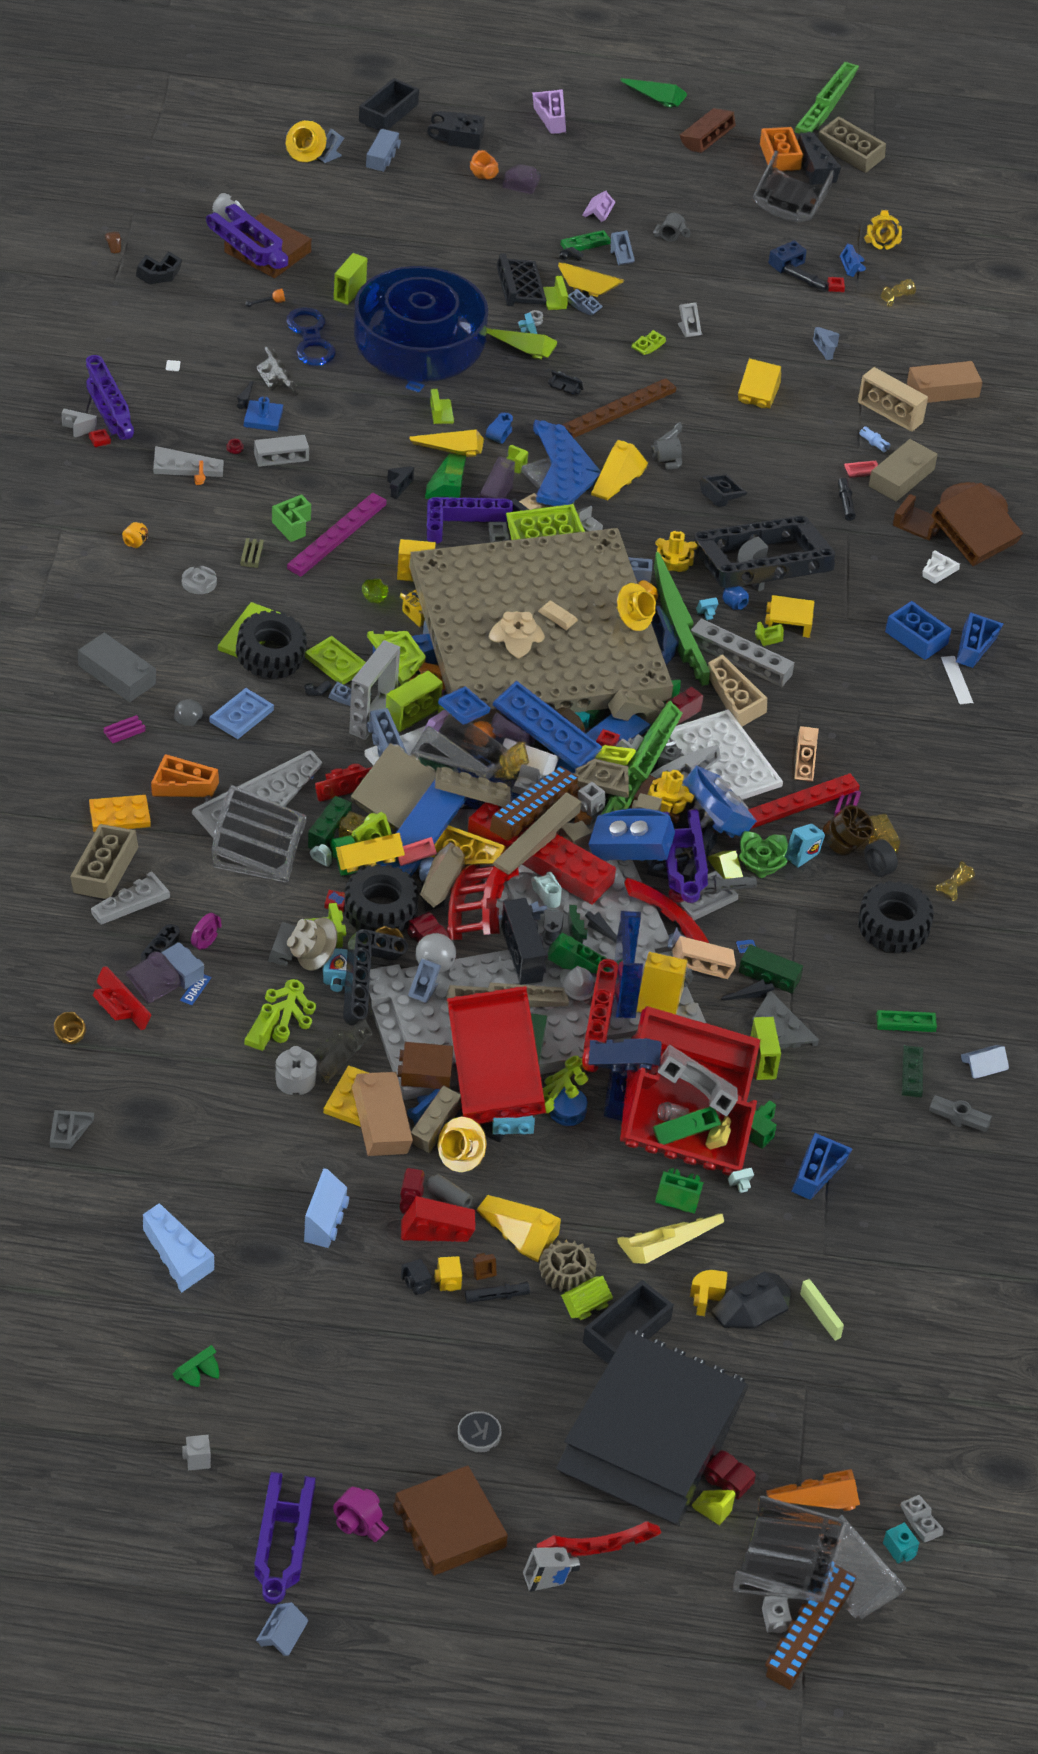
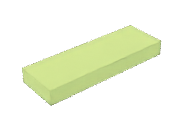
M809 1279L803 1281L800 1295L834 1340L841 1338L844 1324L812 1281Z

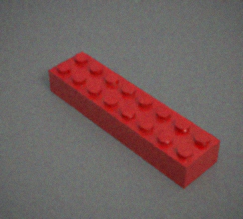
M485 802L469 817L468 833L506 846V851L529 828H525L518 836H514L509 841L490 831L492 816L503 807ZM558 834L522 864L541 876L546 875L547 872H552L561 888L591 905L614 884L616 873L615 866Z

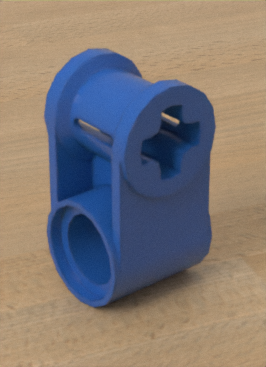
M509 413L499 414L487 428L486 438L503 444L512 433L511 423L513 416Z

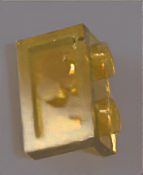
M517 742L500 756L502 768L495 773L496 777H503V779L513 778L514 774L520 771L522 764L527 765L529 763L525 742Z

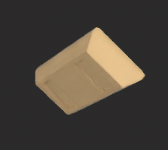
M551 600L538 610L539 613L565 630L578 621L574 615Z

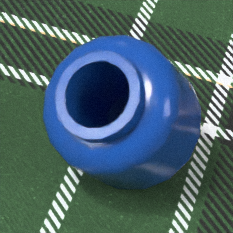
M741 586L725 588L723 601L731 609L741 610L747 606L749 594Z

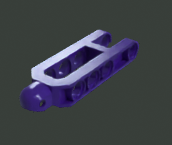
M231 204L225 208V213L232 220L230 223L216 212L207 215L206 222L208 227L256 265L265 266L269 264L275 269L288 265V256L282 251L283 240L238 205ZM242 231H244L245 233H249L252 237H254V240L262 243L265 246V248L260 247L253 240H251L249 237L243 234Z
M98 355L88 356L86 358V368L90 376L86 381V386L111 435L117 434L121 440L132 438L134 428L131 424V417L125 399L104 360Z
M698 809L688 811L689 828L674 829V838L668 858L665 860L669 887L680 893L682 899L687 903L697 902L700 898V891L708 885V869ZM692 847L696 868L695 882L689 881L684 883L683 875L677 872L675 848Z
M271 1472L254 1573V1576L263 1585L262 1596L267 1603L278 1604L284 1599L286 1589L300 1580L316 1477H304V1487L301 1492L300 1503L298 1504L279 1501L282 1473ZM275 1521L297 1523L294 1546H292L291 1564L283 1571L282 1578L270 1576V1569L268 1568Z

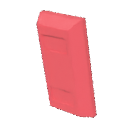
M875 460L847 463L844 466L849 477L852 478L870 476L871 471L878 466V463Z
M432 837L403 846L405 855L399 856L398 860L400 866L436 855L437 852Z

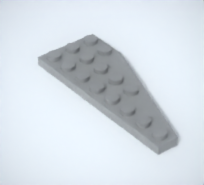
M309 750L194 808L192 814L225 853H228L256 839L262 831L265 819L273 820L321 768L322 761L312 750Z

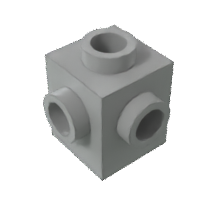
M594 782L578 791V800L582 801L580 809L590 816L602 811L605 808V791Z

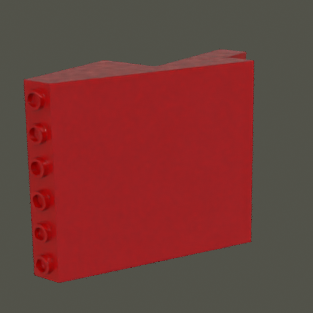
M649 1006L645 1007L641 1012L637 1033L631 1039L647 1038L662 1042L661 1056L670 1044L735 1086L738 1092V1101L727 1115L731 1119L729 1126L731 1132L726 1145L710 1150L705 1145L710 1130L665 1145L657 1142L652 1127L710 1107L709 1099L698 1088L681 1078H678L676 1083L658 1073V1066L652 1067L651 1070H645V1068L641 1067L636 1072L627 1073L620 1141L625 1142V1145L631 1148H645V1151L648 1153H663L669 1159H684V1163L690 1165L698 1163L707 1170H722L723 1174L729 1176L732 1172L742 1170L757 1104L756 1100L748 1103L747 1099L761 1039ZM716 1110L718 1118L723 1121L725 1115Z

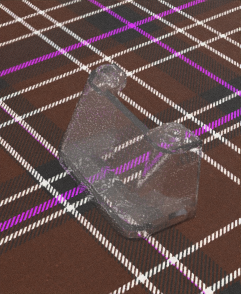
M843 1515L837 1518L802 1550L807 1556L803 1560L812 1570L816 1567L822 1573L825 1569L829 1570L832 1563L857 1576L854 1589L846 1600L849 1604L846 1609L855 1619L858 1616L861 1619L865 1618L901 1595L907 1589Z

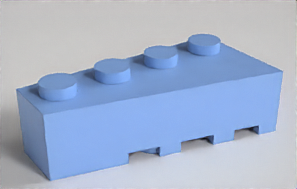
M160 1203L143 1214V1230L153 1247L159 1252L162 1262L166 1264L170 1271V1275L176 1280L181 1293L214 1270V1254Z

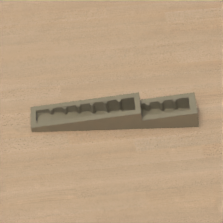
M566 792L494 861L493 865L509 875L554 839L556 832L580 813L582 801Z
M490 983L488 988L449 985L446 998L526 986L530 1007L569 1005L568 995L562 987Z

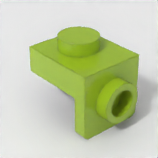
M758 622L757 630H755L756 638L761 641L763 646L782 642L783 627L779 624L764 628L762 623Z

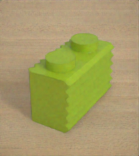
M603 1276L593 1277L561 1295L571 1318L579 1317L580 1320L591 1315L590 1311L595 1308L598 1311L607 1307V1302L613 1299Z

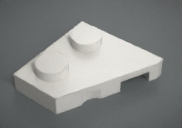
M933 551L932 558L928 560L927 566L923 569V577L936 584L958 571L959 563L937 551Z

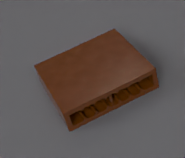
M263 213L254 217V219L283 240L282 251L288 256V265L279 269H275L269 264L265 266L256 265L232 245L224 241L225 253L276 278L311 252L312 239ZM242 231L243 234H245L247 237L253 240L260 247L265 248V246L262 243L254 240V237H252L249 233H245L244 231Z
M982 483L940 503L931 514L932 518L972 566L1016 544L1023 535L1020 528Z
M468 1465L396 1493L395 1503H393L394 1511L397 1516L400 1515L403 1519L406 1533L411 1534L416 1551L421 1552L423 1564L426 1569H430L433 1576L507 1546L508 1534Z

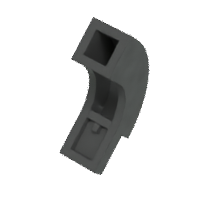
M759 537L747 541L739 550L737 563L767 557L768 546ZM765 582L750 585L759 592L764 590Z

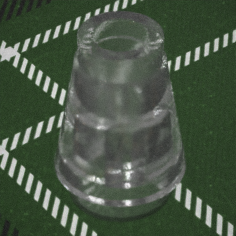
M664 1102L659 1105L657 1113L659 1119L667 1122L689 1114V1109L670 1102Z

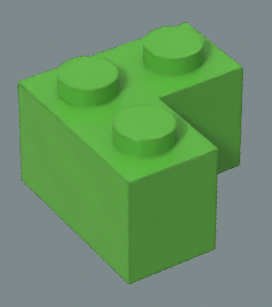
M303 495L272 506V523L290 542L306 536V522L311 520V504Z

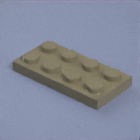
M437 767L435 773L436 789L502 807L511 802L510 787L505 783H494L484 777L475 778L465 772L457 773L447 767Z

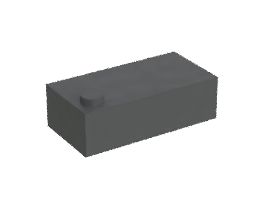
M105 632L78 649V666L128 702H131L156 685V668Z

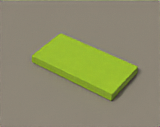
M251 602L219 643L218 650L237 657L236 642L239 627L243 621L254 613L260 614L261 611L271 612L274 610Z

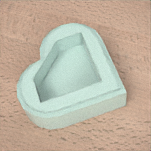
M326 845L315 846L310 851L311 857L322 865L329 867L332 863L331 851Z

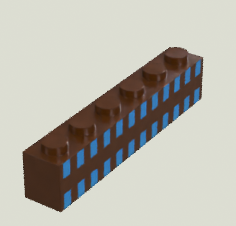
M560 766L492 816L490 831L507 841L514 836H518L522 830L529 828L533 822L539 819L566 792L573 795L578 788V776Z
M832 1563L829 1570L825 1569L822 1572L819 1586L812 1588L808 1597L810 1600L807 1604L803 1603L798 1611V1619L791 1621L787 1629L788 1635L786 1638L781 1637L776 1646L777 1652L775 1655L771 1654L765 1664L767 1667V1678L789 1690L792 1688L854 1589L856 1575Z

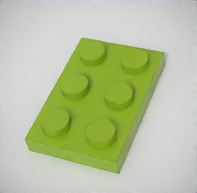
M333 636L305 652L306 659L333 680L343 685L351 681L366 663Z

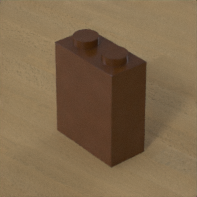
M405 1042L404 1050L400 1049L399 1062H403V1064L398 1065L397 1077H401V1086L441 1089L442 1086L450 1089L453 1046Z

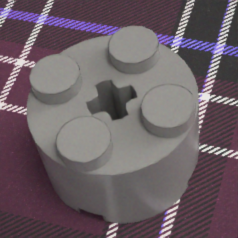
M293 1046L289 1050L282 1052L276 1059L275 1078L277 1087L282 1092L293 1095V1093L302 1095L311 1091L316 1081L317 1061L314 1056L299 1046Z

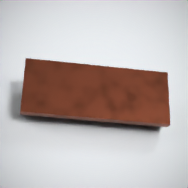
M713 108L680 134L682 143L689 150L702 153L736 126L734 112Z

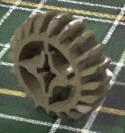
M567 1239L564 1243L558 1240L556 1245L550 1244L549 1249L545 1248L540 1257L539 1269L546 1285L552 1284V1289L558 1287L560 1292H562L563 1289L569 1291L592 1279L596 1273V1261L594 1260V1254L590 1253V1249H584L583 1243L576 1245L575 1240L573 1243H568Z

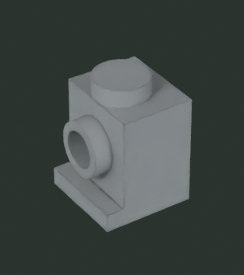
M787 1594L764 1597L762 1612L767 1632L782 1633L788 1629L792 1620L787 1603Z

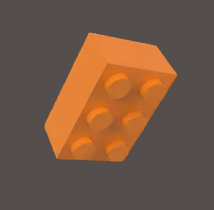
M792 127L762 129L760 146L770 171L800 170L803 154Z

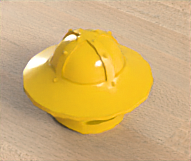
M304 120L290 128L285 144L292 158L299 162H310L322 155L327 139L325 131L319 124Z
M629 583L620 590L616 608L621 620L628 628L633 631H642L648 628L652 622V618L656 613V601L654 596L637 583Z
M466 1117L454 1118L445 1124L439 1134L437 1144L439 1156L444 1165L452 1171L461 1173L471 1171L480 1164L485 1155L487 1145L485 1133L481 1126L473 1119Z

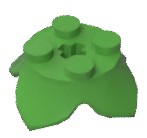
M743 832L740 839L741 853L739 858L743 865L749 871L755 873L757 877L764 878L766 875L775 873L787 864V859L784 858L788 849L786 835H771L763 840L755 832Z

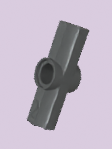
M937 1095L934 1096L929 1112L950 1119L951 1123L957 1127L967 1125L983 1132H987L992 1120L991 1115L972 1109L971 1105L966 1101L953 1102Z

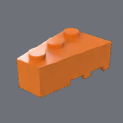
M165 754L151 782L152 796L205 797L210 795L213 797L219 784L218 769Z

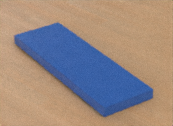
M515 681L493 702L492 706L574 769L586 765L602 749L601 745L518 681Z
M611 714L587 732L586 735L596 741L601 731L605 729L619 734L620 740L625 739L628 741L629 738L634 739L637 734L640 736L644 734L646 730L650 729V724L635 714L628 721L614 718ZM561 758L558 759L555 769L561 766L573 774L576 773V770Z
M434 780L396 832L400 833L402 845L405 846L432 837L435 844L468 797L436 789ZM395 857V862L386 864L392 865L393 868H401L402 872L406 871L412 876L424 859L400 866L398 857ZM383 860L376 862L377 864H381V866H386Z

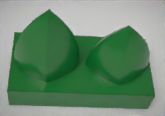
M212 1345L178 1367L173 1376L177 1381L182 1378L187 1384L199 1387L200 1373L197 1369L199 1367L208 1376L218 1379L219 1367L213 1356L217 1351Z

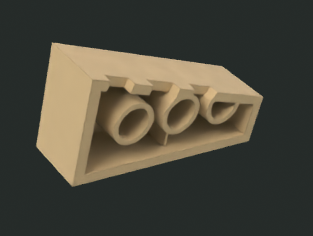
M723 654L708 662L710 670L709 680L726 709H729L741 727L767 713V697Z

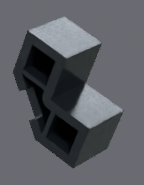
M169 251L160 263L145 255L137 266L136 277L149 285L170 282L180 271L182 259Z

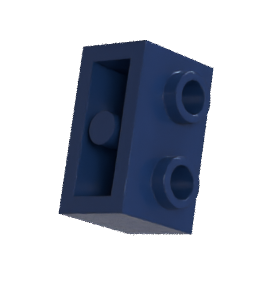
M795 240L770 250L768 264L779 273H783L788 263L795 267L804 264L807 250Z

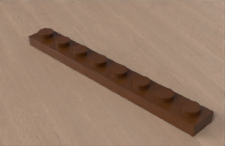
M667 378L662 379L562 425L575 438L675 393L676 386Z

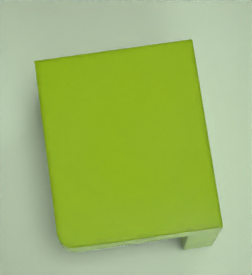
M510 445L508 457L502 463V467L520 474L527 465L528 451Z

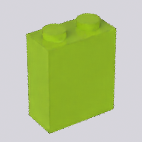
M352 253L337 270L334 279L335 301L349 305L366 285V257Z
M755 1017L753 1019L751 1037L761 1039L754 1068L756 1080L776 1079L781 1050L774 1017Z

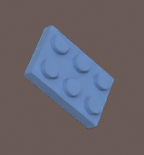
M245 688L211 715L210 723L239 739L274 710V705Z

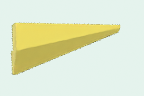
M715 1214L704 1219L698 1218L692 1223L682 1222L643 1234L641 1232L636 1233L635 1236L630 1238L620 1237L617 1240L633 1263L646 1264L724 1222L723 1214Z

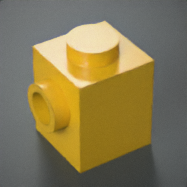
M459 1256L438 1258L437 1270H434L435 1283L439 1282L440 1291L461 1290L462 1272Z

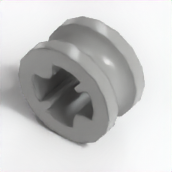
M538 310L530 311L535 326L541 325L543 313Z

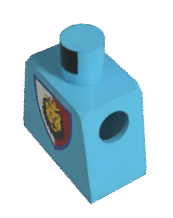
M814 824L793 829L785 858L796 867H800L818 855L825 840L823 830H820Z
M335 948L328 962L322 966L324 984L331 985V990L335 992H340L343 986H345L346 949Z

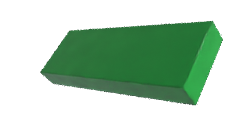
M602 230L562 239L561 246L564 249L574 247L581 251L608 245L611 239Z
M877 1010L876 1013L877 1030L936 1032L937 1030L936 1013Z

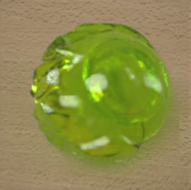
M368 579L362 585L363 596L371 603H381L387 597L388 586L383 584L381 579Z

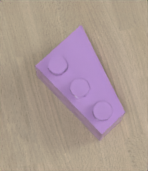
M563 90L532 93L534 109L550 133L559 134L566 132Z

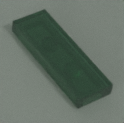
M904 1045L902 1095L922 1098L923 1047Z

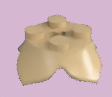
M517 611L505 612L503 618L493 626L489 634V639L493 642H505L509 653L518 659L530 651L533 642L540 643L545 638L543 631L536 624L530 612Z

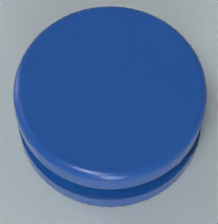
M564 1087L554 1100V1109L549 1113L551 1118L558 1124L574 1126L581 1123L586 1117L587 1098L584 1093L578 1090L579 1094L569 1099Z

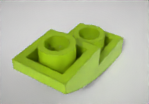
M653 330L646 337L641 336L632 345V348L643 355H647L661 347L666 342V337Z

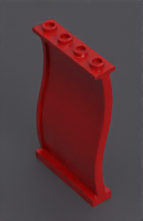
M514 987L447 998L463 1117L471 1118L478 1124L493 1122L494 1118H518L546 1113L527 987Z

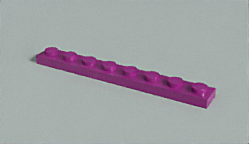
M371 493L287 564V570L302 577L386 506V499Z

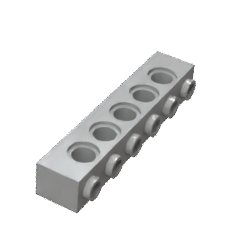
M700 619L691 629L698 648L717 657L723 654L733 665L780 687H783L793 674L795 662L704 619Z

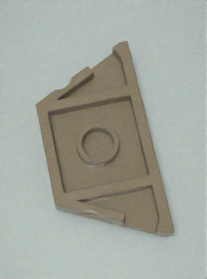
M593 759L587 762L586 765L575 769L576 773L574 774L578 776V787L583 788L589 783L594 782L605 793L625 798L629 797L628 766Z

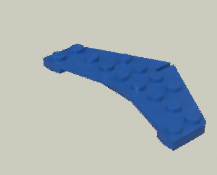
M535 420L533 430L540 437L551 460V466L536 495V502L551 506L570 505L597 482L601 471L563 425Z

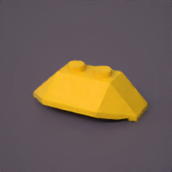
M566 263L558 264L568 285L574 287V291L578 289L583 293V290H585L591 296L598 297V294H605L623 283V279Z

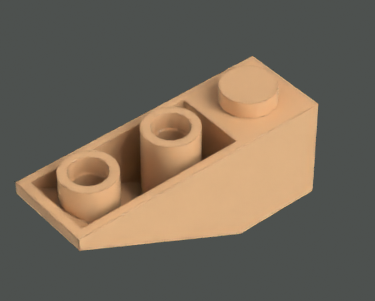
M800 726L796 750L795 780L813 782L818 728Z

